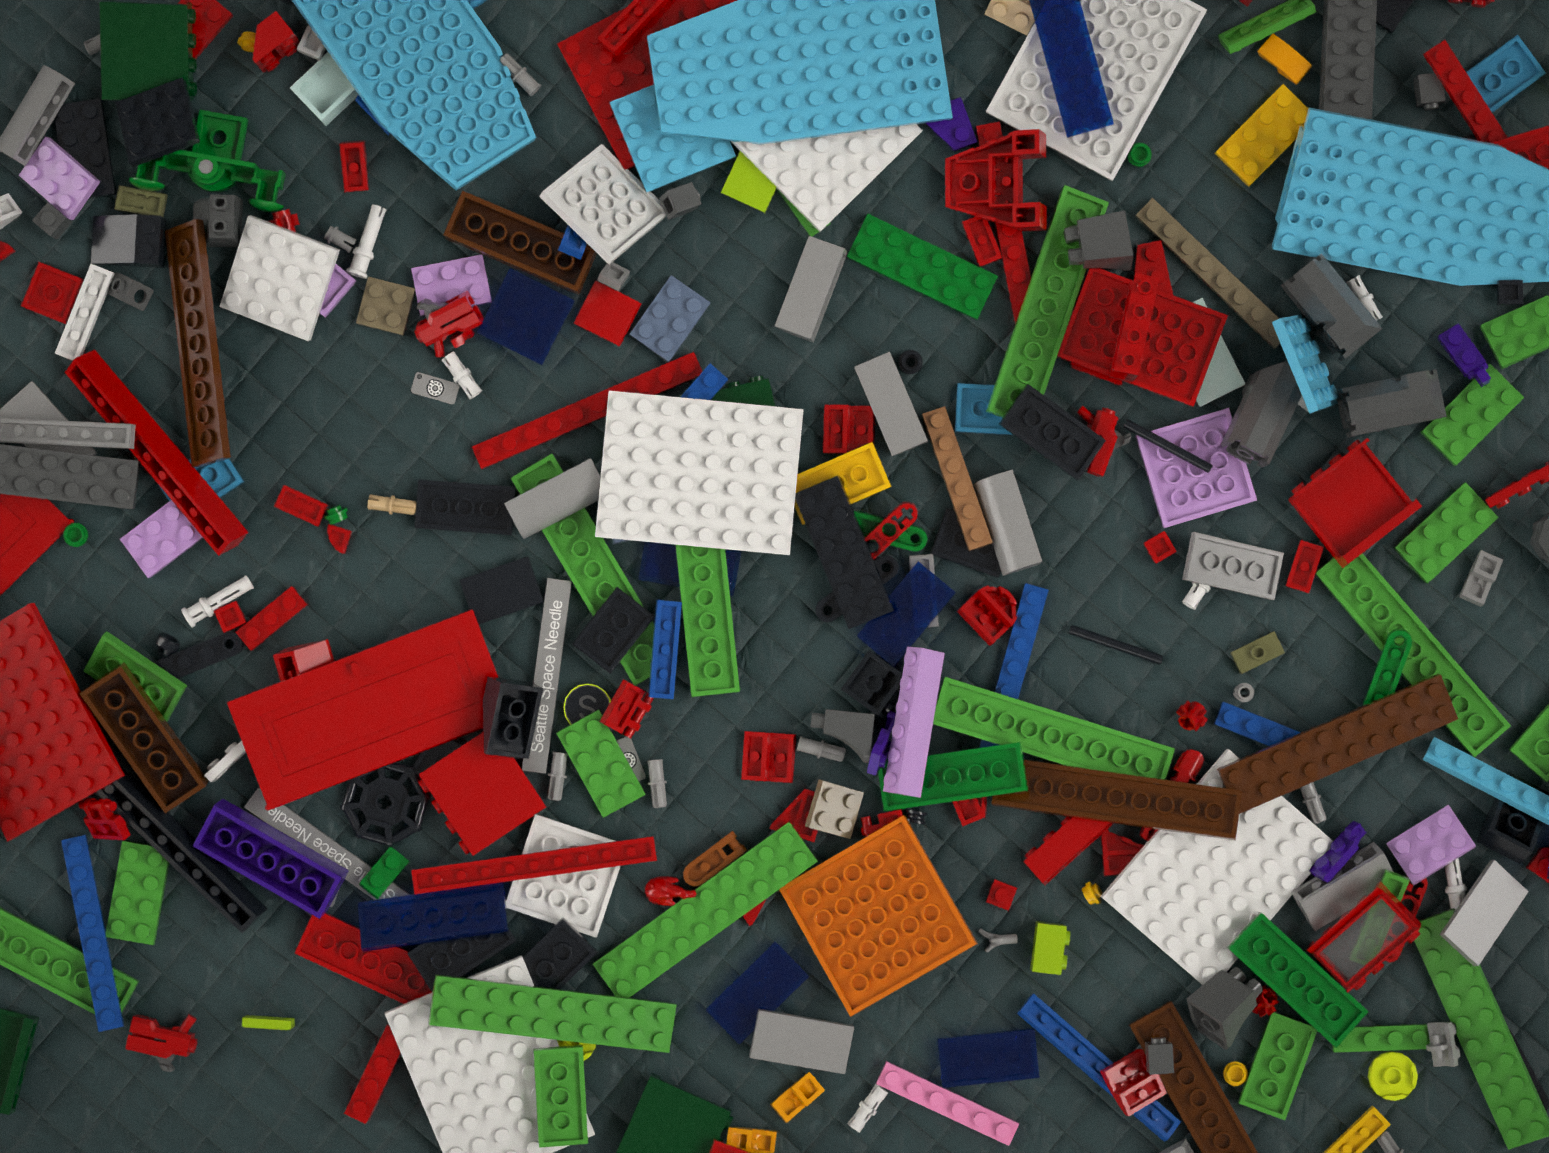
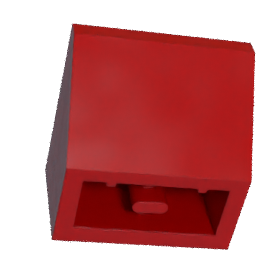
M277 11L273 12L256 27L253 61L263 73L267 70L269 72L275 69L280 64L279 60L283 57L293 55L300 43Z
M328 639L287 647L273 655L280 681L334 661Z

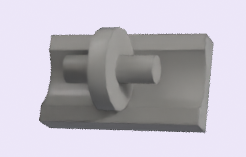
M1452 1022L1427 1023L1430 1044L1426 1045V1049L1432 1053L1433 1066H1458L1460 1051L1455 1045L1454 1039L1457 1033L1456 1025Z

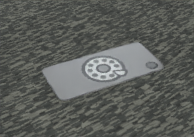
M417 372L411 392L454 404L460 386L451 381Z
M627 736L617 740L639 781L645 779L646 775L632 740Z

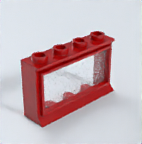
M1380 881L1372 892L1367 896L1364 895L1358 901L1354 908L1349 912L1346 911L1332 927H1328L1315 942L1312 941L1306 951L1313 954L1348 993L1353 988L1355 990L1361 988L1367 981L1365 977L1371 972L1373 975L1378 973L1384 967L1382 962L1388 957L1391 959L1395 958L1403 950L1401 946L1406 941L1412 943L1421 934L1419 930L1422 924Z

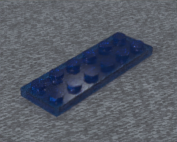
M1029 0L1066 137L1070 138L1114 125L1080 0Z
M503 882L358 902L360 939L363 952L508 931Z

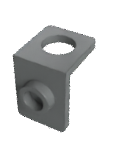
M116 272L107 294L144 311L154 290ZM143 290V300L136 303L134 300L136 291Z

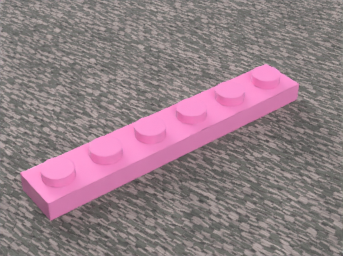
M886 1061L876 1082L881 1087L1008 1146L1019 1126L1018 1122L888 1061Z

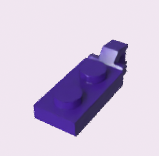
M1459 323L1438 336V341L1464 377L1467 376L1469 379L1474 377L1481 388L1490 383L1491 377L1486 371L1488 369L1486 360Z
M1355 821L1351 822L1345 828V831L1331 843V848L1316 860L1309 872L1322 881L1329 883L1359 849L1357 845L1360 839L1367 833L1361 824Z

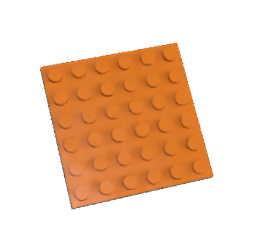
M905 815L779 889L850 1017L978 944Z

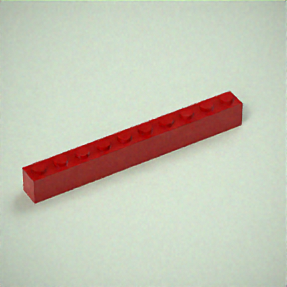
M96 350L76 357L65 371V374L107 423L136 425L134 449L129 450L217 555L220 556L238 546L249 532L198 471L192 467L188 459Z

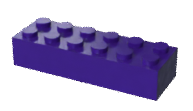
M221 799L213 806L193 844V847L319 919L328 911L349 872L346 868L225 799Z

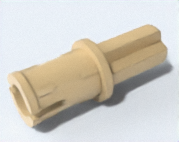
M369 495L368 510L386 511L390 515L393 512L409 515L416 513V501L398 499L394 495L391 497Z

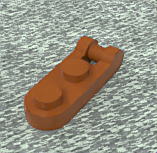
M734 831L728 833L685 867L683 877L686 883L691 886L702 885L747 851L746 847L743 844L740 845L737 841V835ZM727 844L733 850L728 856L722 849Z

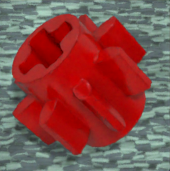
M290 209L272 213L273 220L268 221L293 232H296L295 226L300 224L297 213L291 215Z
M1186 701L1176 712L1180 715L1177 721L1185 730L1194 729L1198 731L1208 720L1204 716L1207 711L1199 702L1193 701L1190 703Z
M1263 985L1261 994L1256 998L1257 1006L1252 1012L1259 1014L1260 1017L1274 1013L1276 1011L1274 1005L1279 1003L1276 993L1272 989L1267 988L1266 985Z

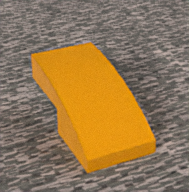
M1272 34L1257 51L1260 57L1275 66L1281 75L1296 85L1312 68V65L1303 56L1275 34Z
M808 1072L770 1105L783 1121L788 1123L804 1107H807L820 1096L825 1089Z
M728 1127L726 1144L750 1153H774L777 1131Z

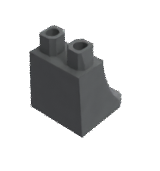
M210 195L208 198H201L195 201L193 220H203L206 247L238 248L242 236L243 200L235 195Z
M1125 210L1077 220V225L1064 228L1066 244L1079 243V248L1068 250L1069 265H1083V269L1109 268L1123 271L1131 270L1133 251Z
M826 709L825 714L812 713L811 727L824 729L823 734L843 741L858 754L863 763H869L872 752L875 714Z
M1234 967L1228 973L1224 970L1219 971L1186 998L1195 1028L1224 1050H1227L1233 1044L1242 1024L1257 1006L1256 998L1262 992L1260 982L1255 979H1251L1246 985L1242 982L1246 980L1245 974L1237 967Z

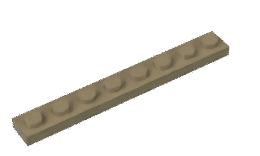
M1152 198L1135 217L1275 349L1280 344L1272 322L1279 318Z

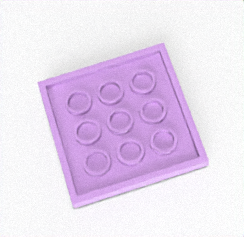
M1229 408L1151 431L1211 463L1213 466L1209 473L1142 437L1135 436L1163 528L1257 501L1246 463L1226 452L1227 446H1221L1222 440L1232 421Z

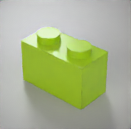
M1036 921L1030 966L1032 972L1061 975L1062 969L1066 970L1068 957L1064 955L1065 945L1069 946L1070 931H1067L1066 925Z

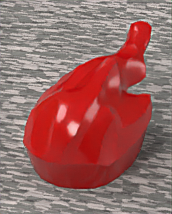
M660 876L649 880L645 887V894L648 900L654 904L673 906L676 904L672 900L673 898L680 897L681 899L696 897V890H684L680 886L672 884L679 881L675 877Z

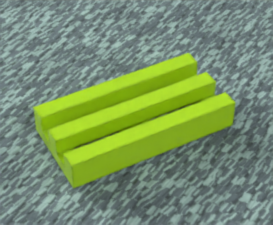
M246 1015L242 1018V1026L246 1028L291 1030L295 1025V1018Z

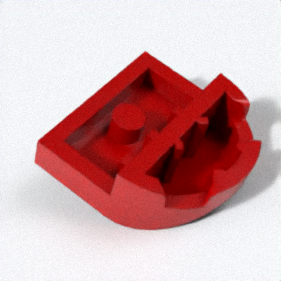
M988 585L978 590L957 612L991 646L1015 623L1017 619L1015 608L1017 602L1007 589L1001 586L989 587Z

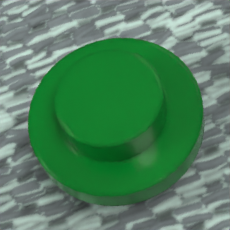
M1144 143L1133 144L1127 154L1128 161L1135 167L1147 165L1152 156L1150 148Z
M336 505L327 509L328 514L324 516L325 520H328L330 525L348 518L346 514L348 511L347 507L341 508L340 505Z
M72 523L65 528L63 537L68 545L80 547L86 543L88 531L84 525Z

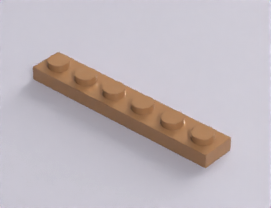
M942 407L923 413L921 416L968 550L972 551L992 544L989 530L946 408Z

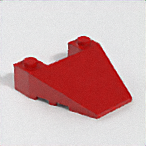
M1040 129L1016 130L1004 137L993 139L984 145L976 148L973 147L946 158L945 207L1020 231L1047 230V206L1041 202L1023 203V159L1046 158V134Z

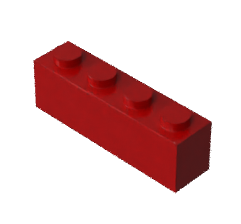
M1067 816L1061 822L1062 827L1057 832L1054 830L1049 832L1043 838L1044 843L1038 849L1033 847L1025 854L1027 859L1023 862L1045 886L1114 823Z
M389 1023L386 1025L344 1114L364 1124L370 1120L401 1056Z

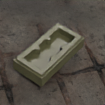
M119 185L114 209L139 215H157L164 218L168 195Z
M1275 631L1230 652L1240 674L1285 653Z

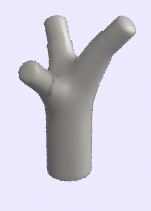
M983 929L978 931L984 937L990 939V944L985 948L986 952L999 945L1017 944V934L998 935L986 932Z

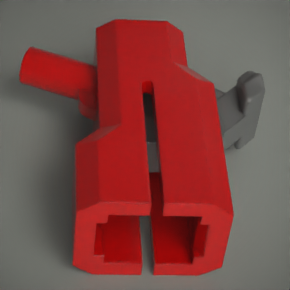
M468 291L442 303H435L425 298L418 302L417 309L424 310L426 318L417 323L414 333L420 343H424L426 346L434 343L435 357H444L443 341L448 335L456 331L466 333L481 325L484 318L477 305L471 306L475 301Z
M1082 406L1077 413L1088 423V428L1106 440L1090 463L1087 471L1089 474L1102 478L1112 452L1128 444L1131 439V433L1122 436L1121 433L1114 430L1119 418L1115 416V411L1102 407L1101 410L1096 411L1094 416L1088 409Z
M136 1014L131 1021L129 1032L132 1035L128 1034L126 1049L152 1055L158 1060L162 1071L172 1072L175 1070V1067L171 1062L176 1055L188 1057L190 1053H195L198 1039L194 1038L195 1033L188 1031L197 1019L193 1015L188 1014L180 1027L170 1028L161 1026L155 1018Z

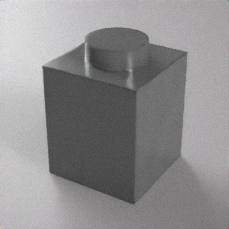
M1435 73L1417 75L1413 79L1417 108L1424 107L1425 111L1436 110L1439 108V105L1446 101L1444 86Z
M692 182L668 190L659 198L668 220L693 212L702 204L700 194Z
M48 202L32 220L49 236L57 240L73 222Z
M1166 1037L1151 1038V1042H1145L1147 1072L1150 1075L1174 1073L1173 1044L1170 1041H1166Z

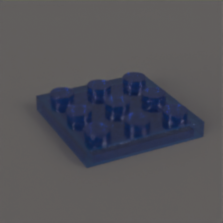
M510 268L477 333L543 366L575 300Z

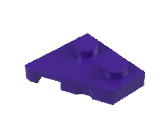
M961 97L950 101L953 117L951 120L926 123L954 152L977 144Z
M889 711L885 729H881L872 749L867 769L869 774L876 776L880 768H885L892 740V729L896 716L894 712Z

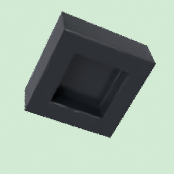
M1523 280L1497 281V305L1523 304Z

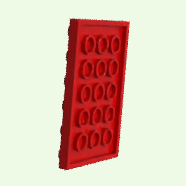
M1089 268L1057 355L1058 358L1109 376L1129 284L1133 280L1100 268ZM1157 289L1139 374L1133 382H1123L1194 407L1228 315Z

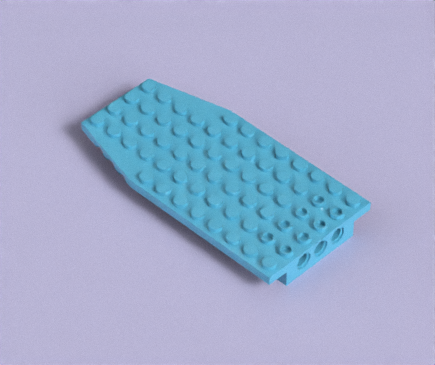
M292 0L379 124L456 191L535 141V133L527 113L523 109L519 93L511 79L509 68L500 62V58L503 56L501 48L467 0Z
M737 0L647 35L662 134L706 137V139H723L762 145L951 120L953 118L935 0Z
M1308 108L1304 127L1300 126L1275 217L1278 225L1272 243L1273 250L1315 258L1322 253L1326 260L1459 286L1497 284L1498 280H1523V283L1549 282V169L1498 144Z

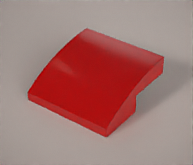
M595 280L574 324L620 347L641 303Z
M824 405L823 453L846 454L871 442L874 444L875 415L871 406Z
M744 731L741 780L793 783L796 734Z
M1143 1049L1133 1051L1100 1071L1112 1096L1126 1116L1134 1114L1167 1094L1159 1074L1150 1075L1147 1072L1146 1054Z

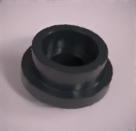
M907 350L900 355L898 364L904 373L915 374L921 369L923 360L917 351ZM908 358L914 359L915 365L912 367L907 366L906 360Z

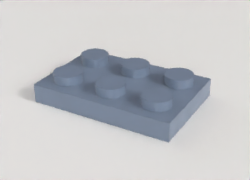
M671 275L633 328L630 336L667 362H670L711 303Z

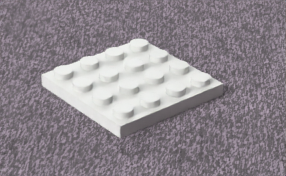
M603 144L547 187L539 196L609 265L667 216L660 200L652 192L646 193L643 184L628 169L624 170L620 161Z
M250 215L247 217L219 307L310 341L340 249Z
M535 814L522 854L614 842L616 840ZM621 866L515 880L512 882L504 907L554 924L564 917L578 932L597 938Z

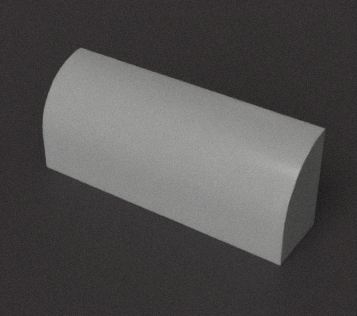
M43 65L0 137V152L26 166L75 83L57 71Z
M811 236L808 237L775 327L814 343L848 254L845 248Z
M885 353L855 366L856 373L891 455L895 456L927 443L928 440L891 353Z
M590 458L504 504L523 539L597 502L599 500L601 476Z
M1013 469L974 483L973 485L985 522L987 523L1002 575H1008L1040 565L1042 559Z
M1372 842L1356 852L1329 883L1315 877L1291 893L1314 931H1317L1343 915L1346 911L1354 908L1364 895L1367 896L1375 889L1377 883L1381 881L1385 870L1392 872L1393 870L1384 852L1375 842Z

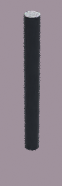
M1129 419L1126 420L1123 428L1207 473L1210 472L1213 466L1211 463Z
M1074 625L1070 626L1068 633L1070 635L1159 665L1163 660V655Z

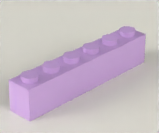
M907 647L904 656L903 674L900 680L899 698L896 704V716L892 729V740L888 753L883 792L921 798L945 654L943 652Z

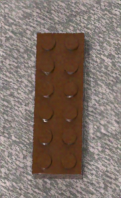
M464 191L461 192L443 234L451 242L577 295H580L597 255V252L588 244L581 260L558 251L564 233Z
M125 662L81 691L80 695L164 813H167L206 787L208 779L204 776L199 766Z

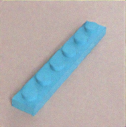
M1436 737L1432 739L1422 760L1549 825L1548 795Z

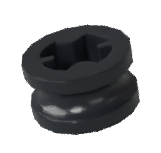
M906 809L908 822L926 824L924 817L927 816V812Z

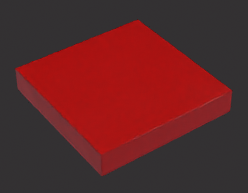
M38 262L21 307L67 324L84 279Z

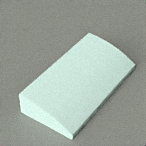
M329 52L290 87L325 126L359 95Z
M1200 298L1193 302L1201 306L1207 307L1203 298ZM1221 335L1196 399L1199 407L1245 385Z

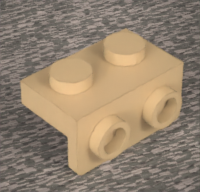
M991 0L985 15L1028 35L1043 4L1039 0Z

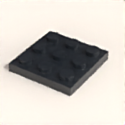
M183 77L115 102L128 161L132 167L200 143L187 84Z

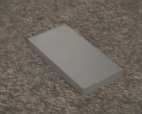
M33 381L0 409V418L69 421ZM24 444L27 448L93 456L97 454L93 447Z
M1192 532L1182 580L1275 600L1284 553Z
M1490 860L1439 935L1473 966H1479L1529 891L1497 861Z
M758 1009L749 1057L845 1074L854 1025Z

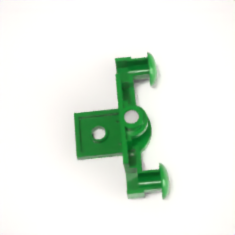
M199 110L197 131L200 143L193 145L192 152L179 150L138 165L136 178L131 177L129 181L132 185L142 190H162L165 185L157 182L161 168L188 173L196 185L209 192L228 190L237 182L257 185L255 199H248L249 204L260 211L278 212L284 208L283 205L276 203L278 190H283L286 173L283 170L276 172L260 169L255 163L241 161L248 118ZM224 132L226 134V140L223 144L214 143L213 138L216 133Z

